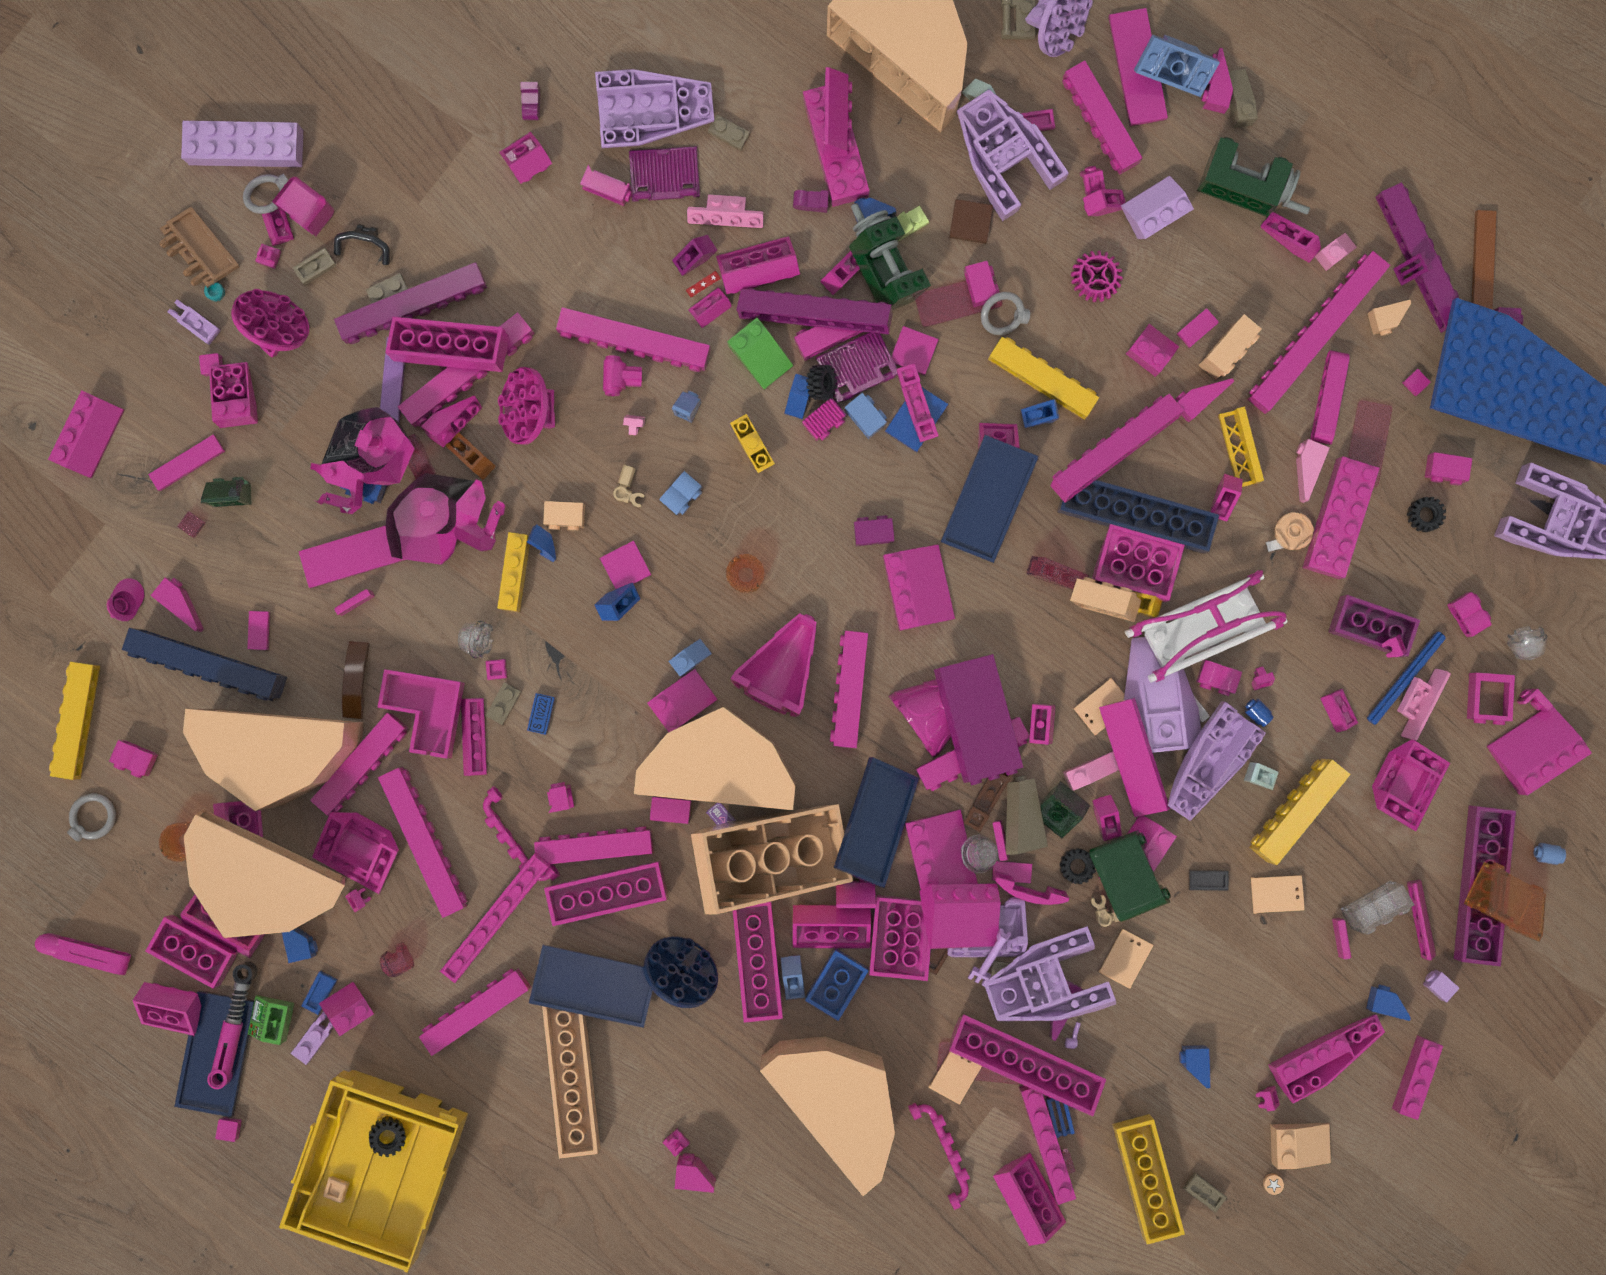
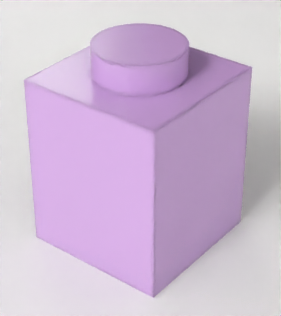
M1438 970L1431 971L1423 983L1425 987L1444 1002H1448L1459 989L1455 983Z

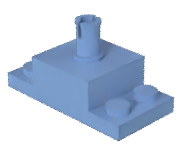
M1152 35L1134 71L1140 75L1201 97L1220 62L1218 59L1202 54L1196 46L1164 35L1163 38Z

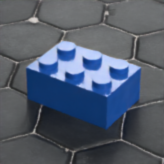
M834 948L805 996V1001L839 1021L868 973V967L839 949Z

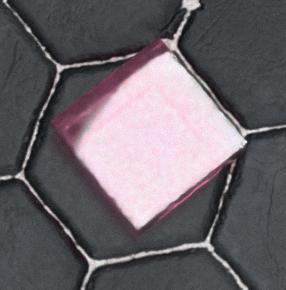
M188 511L177 527L195 538L206 522Z
M1068 1149L1061 1150L1068 1173L1076 1172Z

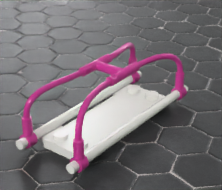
M1257 570L1255 573L1248 575L1244 580L1159 617L1147 619L1129 627V630L1125 631L1128 638L1132 636L1137 637L1145 631V637L1161 666L1160 669L1153 671L1148 676L1149 681L1152 683L1164 680L1166 676L1272 629L1277 630L1287 623V615L1280 611L1260 613L1247 588L1250 585L1254 586L1260 583V580L1264 579L1263 570ZM1278 616L1276 618L1271 619L1270 622L1267 624L1263 619V617ZM1176 619L1172 622L1166 623V621Z

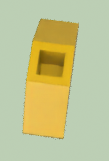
M747 414L730 423L757 473L775 464Z

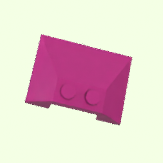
M1412 739L1388 753L1372 785L1377 809L1408 828L1417 831L1450 763Z
M331 812L312 858L379 894L399 849L391 831L359 813Z

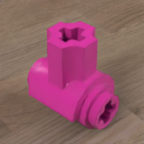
M610 355L605 357V360H603V391L606 396H620V392L625 390L626 387H641L642 367L626 366V363L621 360L620 356Z

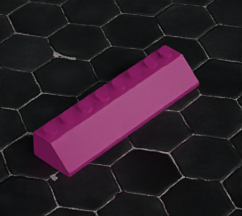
M964 1014L958 1018L952 1033L949 1052L1092 1117L1094 1116L1106 1082L1105 1078Z

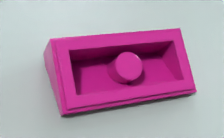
M278 208L273 212L262 214L272 246L294 239L283 209L281 211Z
M718 287L688 309V311L700 327L704 328L731 308L732 305Z
M1342 688L1321 698L1336 732L1345 731L1358 724Z

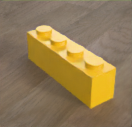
M508 532L497 607L500 610L520 612L530 544L527 543L528 535Z

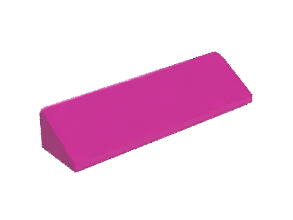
M484 698L462 699L461 721L464 776L487 775Z
M1422 881L1407 882L1421 957L1426 960H1432L1436 953Z

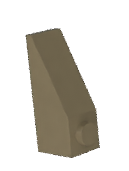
M1246 69L1229 71L1233 87L1230 100L1233 128L1252 126L1258 117L1256 102Z

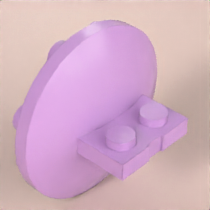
M1039 0V3L1031 10L1025 20L1027 24L1039 29L1038 43L1040 50L1050 57H1057L1066 51H1071L1074 41L1068 39L1070 33L1078 37L1083 35L1085 31L1084 25L1093 1Z

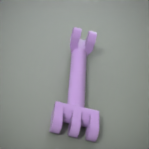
M1001 928L998 930L997 941L980 969L975 966L972 968L968 979L972 980L974 975H976L974 982L979 983L982 978L984 980L981 985L984 986V983L991 978V974L987 973L988 969L1003 945L1010 938L1011 933L1006 932L1005 934Z

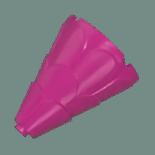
M799 613L777 631L771 640L734 671L730 678L734 686L738 689L742 687L745 695L773 711L784 715L786 712H790L792 717L799 716L804 705L810 659L813 656L817 624L814 621L815 619L808 614L802 615Z
M936 679L890 694L889 698L905 717L931 757L934 758L942 751L951 738Z

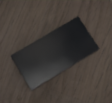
M1189 870V890L1229 891V871Z

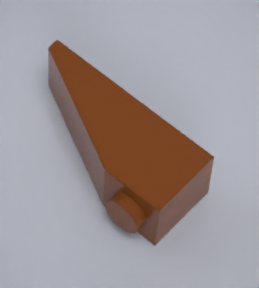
M459 432L445 445L482 480L496 467Z

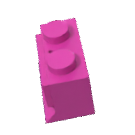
M565 782L551 784V789H549L547 795L549 806H552L548 813L575 807L571 785H565Z

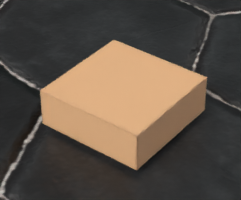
M333 1176L329 1177L323 1197L339 1203L344 1202L349 1182Z

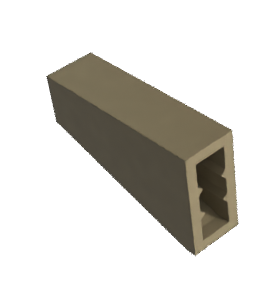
M1026 775L1015 777V781L1008 783L1006 855L1021 854L1048 847L1035 778L1027 779Z

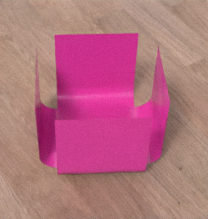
M297 177L290 178L272 201L281 211L283 209L290 214L289 217L315 237L334 214V208L327 200Z

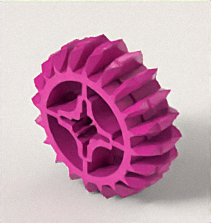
M1100 250L1097 251L1096 255L1093 251H1090L1089 256L1084 253L1082 259L1078 258L1077 264H1074L1072 267L1074 272L1071 273V276L1074 279L1071 281V284H1077L1074 287V291L1081 290L1079 297L1083 294L1087 295L1085 297L1086 301L1092 297V302H1096L1098 297L1099 301L1103 302L1104 296L1110 299L1111 294L1115 295L1117 293L1116 288L1121 287L1119 281H1122L1123 277L1119 274L1122 273V269H1116L1120 263H1113L1114 256L1110 259L1107 258L1108 252H1105L1103 256H1101ZM1099 263L1102 264V266L1097 268L1093 265L1090 266L1089 264ZM1107 269L1111 274V283L1108 282V278L1105 276ZM1082 270H1084L1086 272L1085 274L1088 276L1089 280L1087 284H1085L1083 281ZM1102 271L1100 277L1091 282L1094 278V275H1096V273L1099 274V272ZM1097 285L1101 288L1104 287L1105 289L1094 290L1091 289V287Z

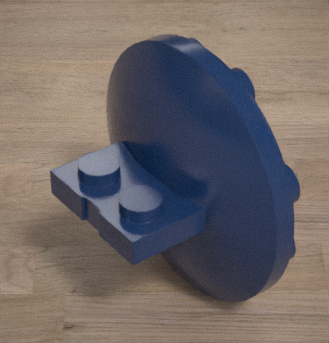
M678 936L662 938L652 945L645 956L644 973L646 980L654 993L665 1002L680 1008H695L706 1003L715 993L718 985L716 965L710 953L692 939Z

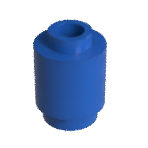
M1251 699L1245 705V713L1257 725L1264 727L1274 718L1271 714L1272 711L1260 699Z

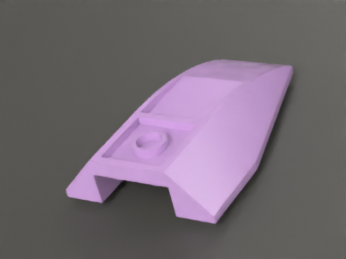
M634 69L595 72L602 148L640 146L714 122L710 82Z
M1146 637L1132 638L1124 700L1135 698L1152 753L1189 749L1200 733L1201 725L1199 709L1184 669L1166 676L1164 680L1151 683L1148 676L1153 671L1160 669L1161 666Z
M1221 701L1184 757L1171 789L1168 806L1191 821L1246 763L1266 733L1242 717L1231 705Z

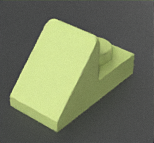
M920 206L908 213L902 212L897 216L905 232V235L900 240L929 224Z

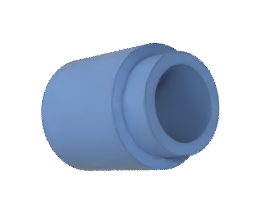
M1539 843L1534 848L1533 854L1538 862L1558 865L1559 863L1563 864L1566 859V850L1561 848V846Z

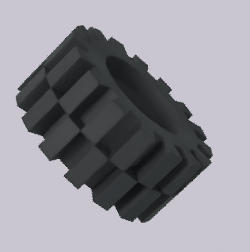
M813 365L809 369L810 373H807L809 379H806V382H808L806 387L809 389L808 394L814 400L832 399L836 393L834 389H837L835 385L837 383V379H835L837 375L834 373V368L831 365Z
M1434 497L1420 498L1411 503L1412 506L1408 508L1410 510L1407 513V516H1410L1408 522H1412L1411 527H1416V531L1430 532L1440 528L1439 526L1443 525V520L1446 519V516H1444L1446 509H1442L1444 504H1440V500L1434 499ZM1424 507L1430 508L1433 512V518L1429 522L1423 521L1420 517V511Z
M1080 848L1070 849L1061 857L1060 871L1068 881L1074 884H1082L1084 882L1087 883L1089 879L1094 877L1092 875L1096 870L1089 852ZM1075 859H1082L1085 863L1084 871L1079 874L1071 870V863Z
M384 1117L382 1121L377 1120L376 1124L371 1126L369 1143L375 1154L378 1153L381 1157L383 1154L385 1157H389V1154L394 1156L396 1151L400 1152L401 1147L405 1145V1129L402 1123H399V1120H393L392 1117L386 1120ZM385 1130H390L395 1134V1139L389 1144H384L379 1139L380 1134Z

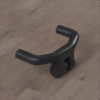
M358 224L354 231L339 233L334 238L335 255L342 254L343 240L353 238L372 242L381 248L382 264H390V249L384 241L377 237L378 228H367L364 225Z

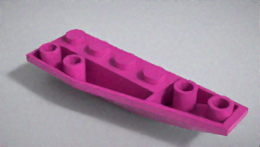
M1374 1014L1322 1036L1268 1064L1277 1084L1294 1104L1331 1083L1381 1037L1385 1031L1377 1015Z

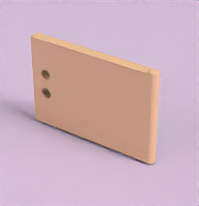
M1109 678L1108 681L1073 709L1095 736L1105 728L1099 707L1124 701V693L1115 681Z
M1302 875L1251 877L1254 914L1304 910Z
M1122 928L1098 972L1131 989L1134 980L1154 945Z
M949 1052L928 1087L960 1105L982 1066Z

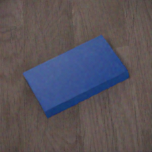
M922 387L931 417L936 424L948 404ZM904 402L885 432L917 453L923 442L919 441L906 402Z

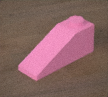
M1310 439L1300 443L1296 450L1298 454L1296 464L1299 499L1302 503L1309 501L1330 448Z
M1112 751L1066 770L1063 774L1070 790L1074 791L1118 771L1119 768Z

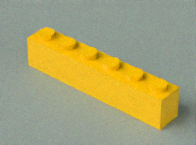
M1001 337L989 356V361L1048 398L1056 399V403L1084 420L1087 418L1099 399L1094 390L1090 388L1085 389L1080 386L1081 383L1074 378L1069 379L1064 376L1062 370L1056 367L1053 369L1048 366L1046 360L1040 357L1037 359L1032 356V352L1027 348L1022 347L1021 349L1016 346V342L1011 338Z
M70 662L66 669L67 682L63 687L64 699L59 708L61 716L56 726L57 738L53 744L54 756L49 765L51 777L70 780L81 779L100 666Z

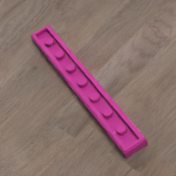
M534 853L440 970L442 974L453 983L458 981L549 868L550 864L537 853Z

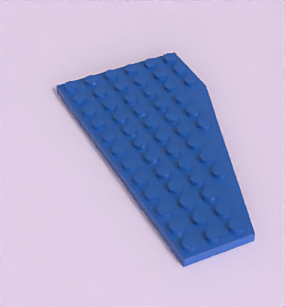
M1459 298L1453 299L1430 408L1606 465V386L1509 315Z

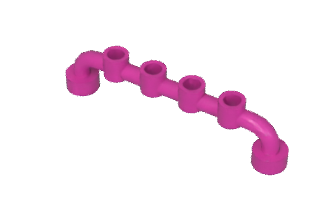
M493 786L487 791L488 796L483 802V810L487 815L485 822L490 828L496 827L499 832L496 834L497 839L502 844L507 842L510 847L507 852L512 859L518 857L522 863L519 865L521 870L529 859L524 854L522 847L513 839L511 832L502 824L500 817L491 809L492 801L497 803L503 799L501 792ZM550 864L538 881H546L548 879L554 881L560 876L559 871L553 864Z
M913 1103L908 1108L914 1120L921 1118L920 1113L922 1112L929 1114L956 1179L960 1184L961 1192L959 1195L956 1196L955 1192L948 1195L953 1210L961 1207L960 1203L968 1196L969 1187L966 1180L970 1179L966 1169H961L959 1165L962 1159L957 1150L953 1151L951 1147L954 1141L950 1132L945 1133L943 1129L946 1123L942 1114L937 1115L934 1108L930 1105L922 1104L917 1106L916 1103Z

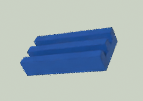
M1046 1098L1056 1137L1075 1134L1068 1105L1063 1103L1069 1127L1066 1130L1059 1101L1053 1098ZM1054 1101L1062 1129L1059 1132L1051 1103Z

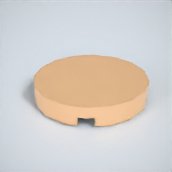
M1290 512L1283 515L1277 521L1274 528L1277 542L1288 550L1302 549L1313 538L1314 527L1311 520L1301 513Z

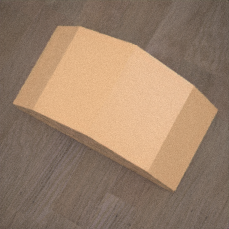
M832 0L828 5L827 36L941 133L956 116L962 92L967 52V40L953 0Z
M722 707L667 733L636 770L634 794L793 810L796 783L774 742L727 707Z
M185 709L183 734L204 773L254 811L280 807L323 786L362 742L364 722L217 709Z
M839 804L731 821L693 832L691 838L705 914L725 913L853 882L852 875L834 868L844 837Z
M204 809L194 816L184 835L189 886L224 938L290 932L333 908L345 886V876Z
M826 1036L779 1041L764 1053L761 1058L760 1072L861 1195L867 1194L882 1181L895 1136L882 1056Z

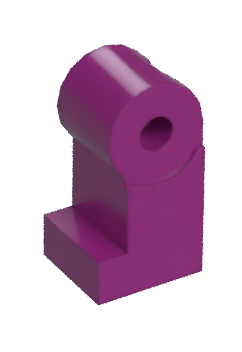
M520 82L523 120H539L538 82Z
M796 190L793 195V208L827 213L829 191L809 192Z

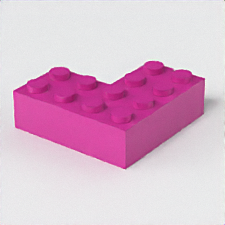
M384 669L377 708L415 714L409 748L410 753L446 759L452 758L465 682Z

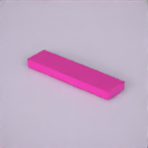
M213 434L148 475L157 490L162 491L224 453L225 450L216 435Z

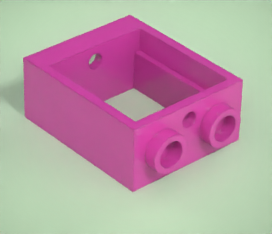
M1469 673L1467 719H1474V723L1486 724V720H1492L1495 725H1505V721H1513L1515 675ZM1481 682L1504 683L1502 716L1479 714Z

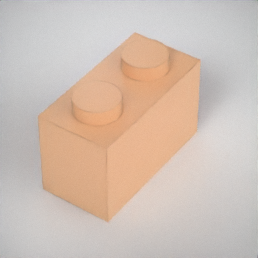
M544 502L543 524L548 526V529L560 530V527H568L567 530L579 531V528H584V503Z

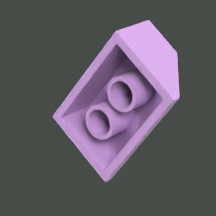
M1170 176L1121 205L1137 239L1148 238L1194 209L1185 191Z

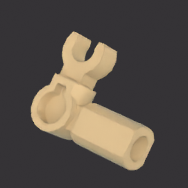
M623 465L618 480L620 485L614 490V498L617 501L625 503L629 501L635 507H641V504L636 503L635 499L637 497L644 498V495L642 493L632 494V491L627 490V487L631 485L636 469Z
M1100 895L1101 902L1099 904H1096L1095 899L1092 897L1090 901L1096 907V921L1099 925L1107 927L1112 921H1119L1114 909L1109 912L1108 908H1105L1106 898L1104 895Z

